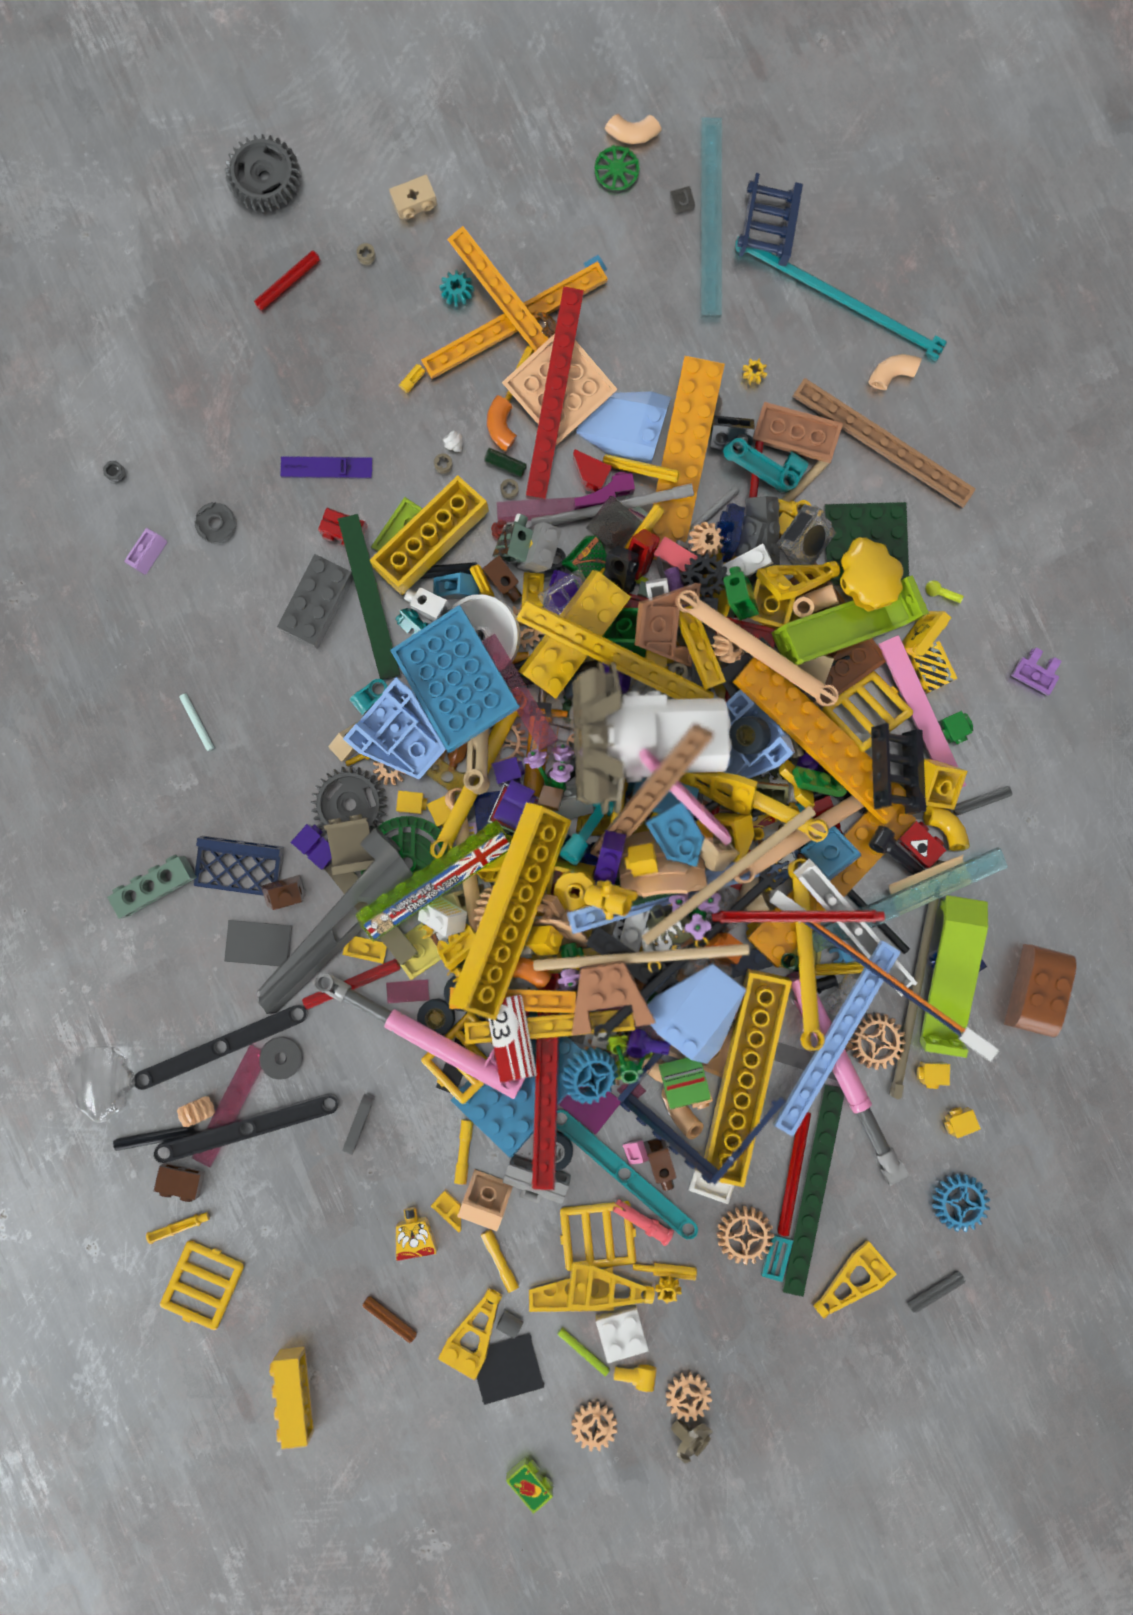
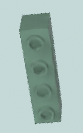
M173 855L165 860L166 864L162 866L156 865L148 869L149 873L145 876L138 875L130 880L131 884L125 887L121 885L113 889V894L107 898L119 919L127 918L196 879L197 877L186 856ZM168 870H170L172 873V879L170 881L166 878V872ZM150 880H152L154 883V889L152 891L148 887V883ZM133 890L136 892L137 895L135 901H133L130 896Z

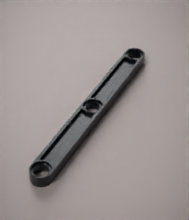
M300 1004L289 1007L139 1071L133 1077V1084L139 1090L148 1089L300 1024L307 1019L308 1010ZM294 1009H302L304 1015L301 1020L294 1019L292 1015ZM218 1041H223L226 1044L225 1052L219 1053L216 1050L215 1046ZM141 1074H145L149 1078V1083L146 1086H142L138 1081Z
M325 1094L162 1142L155 1148L154 1158L159 1163H168L334 1113L338 1109V1098L334 1094ZM327 1098L333 1099L335 1101L334 1108L326 1109L323 1106V1101ZM250 1123L253 1126V1131L249 1134L243 1133L241 1125ZM162 1147L169 1149V1157L161 1158L158 1155V1150Z

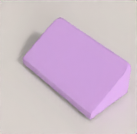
M146 528L124 562L146 575L167 544V540Z

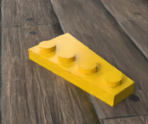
M613 1267L602 1269L613 1274ZM570 1278L529 1289V1312L614 1311V1307L595 1310L567 1308ZM598 1278L592 1281V1298H604L609 1294V1284L606 1281Z

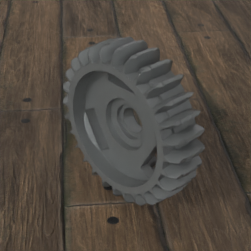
M264 134L261 135V139H257L256 135H253V140L251 141L246 137L245 144L239 141L240 148L233 147L235 154L229 153L230 160L226 161L228 168H225L227 175L225 178L234 198H238L239 203H244L247 208L252 205L254 211L257 210L258 206L264 212L265 207L272 211V206L274 205L280 209V202L287 205L286 198L293 199L291 192L297 193L296 186L300 185L298 178H301L300 166L291 147L288 148L286 142L281 144L279 138H276L274 141L271 135L268 139H265ZM265 152L274 153L282 158L281 162L267 155ZM242 164H245L244 181H238L239 170ZM262 171L269 173V177L265 180L258 178ZM281 184V186L275 191L268 194H263Z
M353 766L349 767V772H346L345 767H341V773L333 769L334 776L326 773L328 780L320 779L323 784L322 787L315 786L319 793H312L317 800L311 801V804L316 805V808L312 809L311 812L318 813L313 819L321 820L317 825L319 828L329 824L328 820L341 818V821L350 820L349 816L362 814V818H368L370 833L372 828H378L377 822H384L380 819V816L387 815V813L382 811V808H387L388 805L382 803V801L388 798L387 796H381V793L385 792L384 788L378 789L381 782H373L376 778L375 775L368 778L369 771L366 770L361 774L362 769L358 767L356 772H354ZM338 781L342 783L341 787L328 800L325 796L329 788ZM367 787L371 788L376 806L372 808L369 806L364 788ZM348 799H354L356 802V807L351 811H348L344 805Z

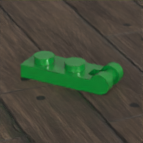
M798 766L792 770L798 788L835 797H841L847 792L831 774Z

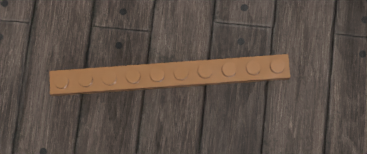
M804 378L793 394V398L824 418L843 423L842 429L962 508L976 490L808 379Z
M694 722L606 830L625 834L626 842L710 743L714 732ZM605 832L591 848L590 853L597 857L600 855Z

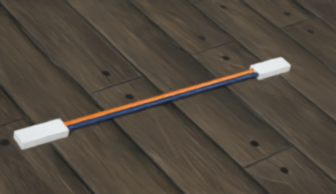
M779 890L770 899V902L782 911H806ZM802 922L958 1034V1039L984 1058L992 1061L999 1051L997 1048L968 1027H961L818 922Z

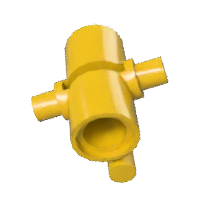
M599 880L597 886L590 885L588 887L584 900L588 905L603 909L606 919L611 920L614 918V913L621 916L628 915L632 906V900L635 901L637 899L638 893L613 885L610 881L603 882Z

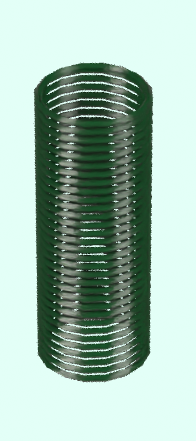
M491 448L487 450L484 462L515 474L518 477L523 476L527 467V463Z
M792 953L784 954L781 958L782 966L799 972L798 956ZM795 958V964L791 967L790 962Z

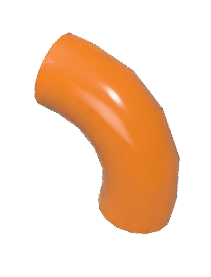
M497 395L487 412V428L491 439L503 451L507 452L517 438V435L507 425V416L513 407L505 398Z
M520 957L512 978L524 979L536 988L541 989L550 981L552 974L549 970L534 971V961Z

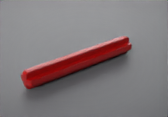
M314 250L309 252L254 300L255 305L260 310L267 307L319 262V255Z

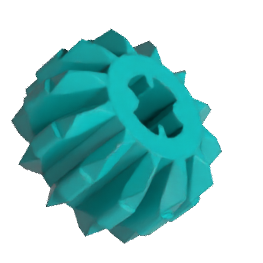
M457 269L455 275L448 271V278L442 277L441 281L443 284L439 286L442 292L441 297L442 299H447V304L449 305L453 301L456 307H458L459 302L465 305L466 299L471 300V292L474 291V286L471 285L472 279L467 278L465 272L459 275Z

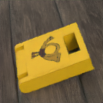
M928 611L929 613L915 623L902 641L907 655L923 656L941 631L946 628L947 623L952 617L945 611Z

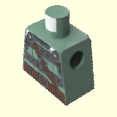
M516 514L514 523L504 525L492 556L497 557L500 555L503 561L508 563L526 562L533 534L531 529L526 528L527 516Z

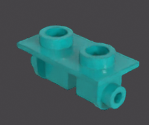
M410 608L400 610V614L395 618L397 624L407 633L413 628L415 631L412 635L429 625V623L423 622L419 618L418 613Z

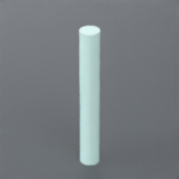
M187 693L180 695L179 698L206 750L214 749L215 747Z

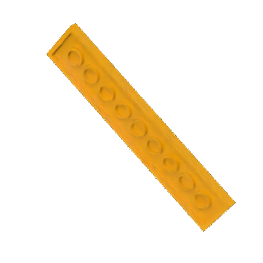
M684 356L661 467L678 470L680 476L677 482L658 478L656 492L692 483L694 496L653 503V506L657 504L664 509V513L650 531L660 538L659 544L664 536L675 543L677 540L686 543L722 380L725 365L723 363Z
M753 657L733 683L882 824L889 823L901 804L892 803L890 807L874 809L872 758L866 752H861L856 743L791 681ZM891 783L892 795L906 797V790L900 784Z
M903 805L899 807L887 824H882L867 810L844 834L861 853V857L831 879V884L845 897L884 855L872 850L868 845L878 826H885L895 833L894 838L897 841L917 819L913 815L905 814V807ZM793 889L786 895L792 901H794ZM809 891L810 911H826ZM775 907L772 911H782V910L779 909L778 907ZM761 922L749 934L747 939L778 968L781 965L782 956L786 953H792L797 948L796 922Z

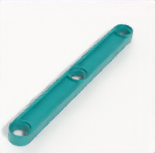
M557 1109V1114L564 1113L567 1116V1121L564 1124L557 1123L559 1131L680 1236L688 1240L697 1236L698 1227L693 1219L564 1109ZM622 1168L630 1170L631 1174L628 1179H621L618 1174ZM687 1223L694 1226V1231L690 1235H686L682 1231L683 1226Z

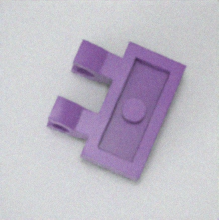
M1036 647L1030 651L1028 659L1024 657L1020 659L1011 676L1048 696L1059 679V676L1054 673L1062 661L1053 657V659H1049L1046 669L1040 667L1036 663L1043 651Z

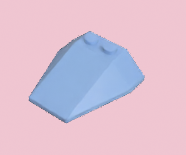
M655 392L614 393L578 426L576 433L608 455L652 464L671 397Z
M397 677L385 689L381 697L343 738L358 753L417 779H420L446 750L413 691Z
M741 689L726 702L728 716L730 717V727L734 721L741 717H760L767 722L771 738L766 749L760 753L745 755L737 752L731 745L729 762L724 773L736 774L750 779L781 766L795 753L790 736ZM747 727L744 733L748 743H753L756 737L752 727Z
M711 963L656 995L648 1003L647 1006L656 1021L655 1024L650 1025L658 1035L689 1059L707 1064L721 1049L746 989L714 963Z

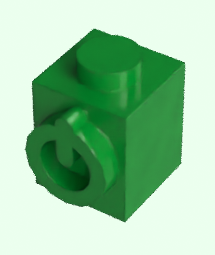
M962 711L938 721L948 743L954 741L956 744L968 740L967 735L974 731L970 717Z

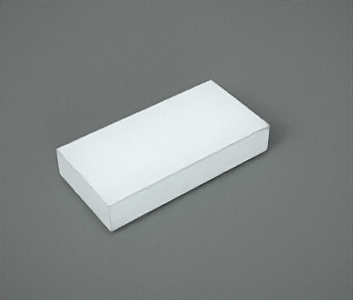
M695 1169L688 1190L729 1204L735 1185L718 1182L716 1185L713 1183L708 1184L700 1176L701 1172Z

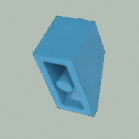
M460 572L435 577L433 582V594L443 599H462L479 594V588L473 575Z

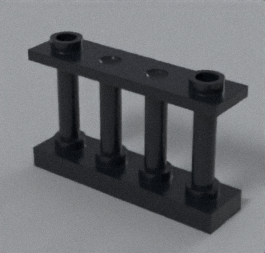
M889 723L871 727L874 809L890 807L892 803L905 805V814L908 815L926 812L923 730L914 729L904 732L902 735L889 733ZM890 742L902 744L903 756L890 753ZM890 762L903 764V776L891 774ZM891 783L903 784L906 790V797L892 795Z

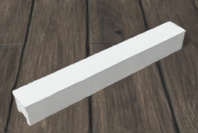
M810 859L793 872L826 911H855ZM837 922L866 957L870 959L880 939L865 922ZM896 959L888 974L908 988L912 984L915 986L917 984L915 979Z

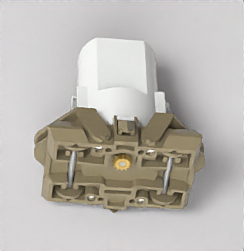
M615 662L610 663L609 673H604L603 664L597 663V669H589L572 682L577 801L585 805L600 803L602 814L608 812L609 801H613L614 811L619 814L621 811L624 778H626V782L642 781V778L648 779L652 774L641 762L639 753L645 748L661 763L694 722L713 731L714 736L684 773L724 772L727 769L731 751V740L729 738L730 717L728 716V708L723 698L667 700V695H661L660 691L648 692L644 696H639V692H627L621 697Z

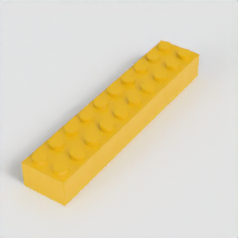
M526 802L453 991L450 1004L496 1021L536 916L537 907L541 903L570 827L571 820L543 806Z
M747 968L743 984L746 991L738 1007L735 1019L737 1021L732 1032L704 1158L718 1170H720L760 1122L792 983L788 977ZM756 1137L718 1182L745 1187Z

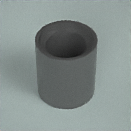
M504 1311L496 1329L515 1339L524 1321Z

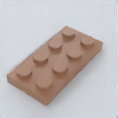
M764 402L754 432L753 442L762 441L764 442L763 445L787 452L792 451L795 454L831 464L843 423Z

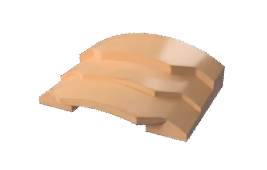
M650 830L633 834L624 843L619 864L622 888L637 892L638 896L646 897L665 893L687 894L692 891H700L707 886L704 860L700 855L697 867L668 860ZM653 843L659 872L633 877L631 869L626 868L625 857L628 856L627 847Z

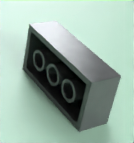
M314 554L277 628L318 649L353 581L352 572Z

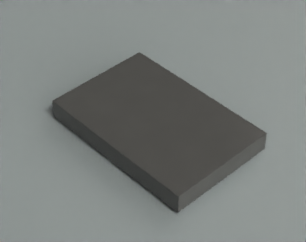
M228 920L224 962L280 966L289 957L292 925Z

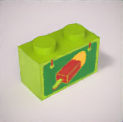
M525 1456L506 1473V1482L534 1514L553 1497L554 1486L549 1478L546 1476L543 1478L539 1473L540 1469L533 1460L529 1461Z

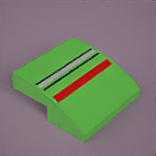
M687 1057L659 1065L670 1110L711 1100L702 1062L693 1061Z

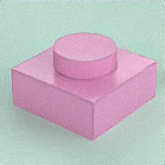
M643 1140L623 1144L629 1165L644 1163L649 1160Z

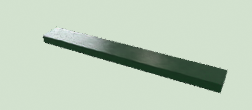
M359 514L338 518L379 677L384 680L399 676L401 674L398 663L390 651L393 648L370 562Z

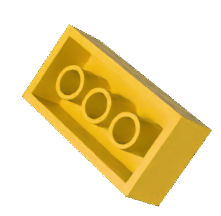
M305 1346L280 1349L272 1363H270V1376H274L272 1397L276 1398L277 1404L274 1408V1417L279 1423V1428H277L276 1432L277 1441L281 1442V1449L305 1447L314 1433Z

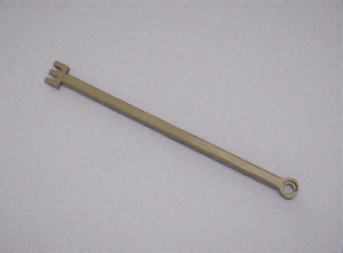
M937 860L930 868L946 861ZM938 886L934 891L932 899H929L914 974L917 984L915 986L912 984L911 989L919 996L921 994L940 897ZM910 999L903 1030L905 1035L902 1037V1040L906 1043L900 1045L904 1052L899 1051L900 1059L897 1060L894 1080L891 1082L889 1092L890 1096L895 1099H901L903 1095V1080L918 1005Z

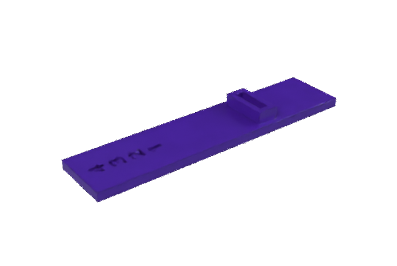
M281 456L280 477L372 478L373 458Z

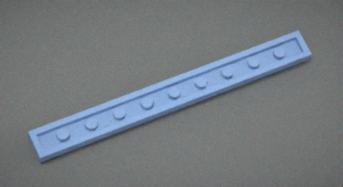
M731 862L724 871L705 870L707 885L736 862ZM750 871L743 874L739 878L741 880H747L750 876ZM732 879L722 888L737 884L738 882ZM699 891L689 892L688 898L693 897ZM670 896L633 906L626 916L614 913V918L611 920L606 919L603 909L591 905L567 912V917L572 933L576 934L650 911L653 906L658 904L662 907L671 904L669 902Z
M880 940L869 960L889 973L900 951ZM867 968L863 969L826 1032L823 1047L815 1051L773 1123L774 1126L792 1137L884 982Z

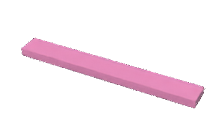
M899 635L878 644L904 702L913 710L911 718L916 729L923 730V744L929 758L958 767Z

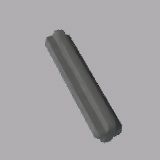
M1005 786L956 804L953 812L957 816L1012 796V790L1010 786Z
M960 1272L953 1274L908 1302L909 1308L913 1313L921 1311L966 1282L964 1276Z

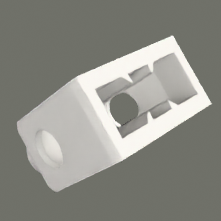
M419 588L417 592L409 589L404 597L418 614L433 622L446 614L452 607L447 600L423 588Z

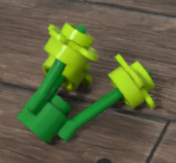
M611 1036L608 1039L609 1044L606 1046V1049L619 1057V1061L615 1062L618 1070L614 1072L618 1073L619 1077L615 1079H622L623 1083L628 1084L636 1082L638 1074L643 1073L644 1060L651 1058L653 1053L645 1054L643 1058H640L638 1065H636L628 1057H623V1053L627 1050L626 1042L629 1040L628 1036Z

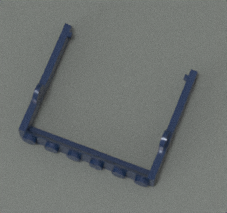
M655 1053L642 1068L643 1073L638 1074V1080L630 1083L617 1099L621 1101L620 1105L628 1112L632 1111L637 1116L636 1120L643 1126L648 1125L653 1130L652 1134L660 1141L662 1139L669 1144L668 1148L674 1154L683 1156L685 1158L684 1162L691 1169L694 1170L696 1168L701 1172L700 1176L708 1184L713 1183L716 1185L786 1102V1099L781 1096L777 1102L775 1100L771 1102L772 1108L720 1170H718L632 1094L664 1055Z

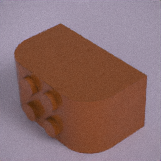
M1023 944L1004 1025L1055 1038L1060 1033L1064 1024L1077 967L1075 956L1035 945Z

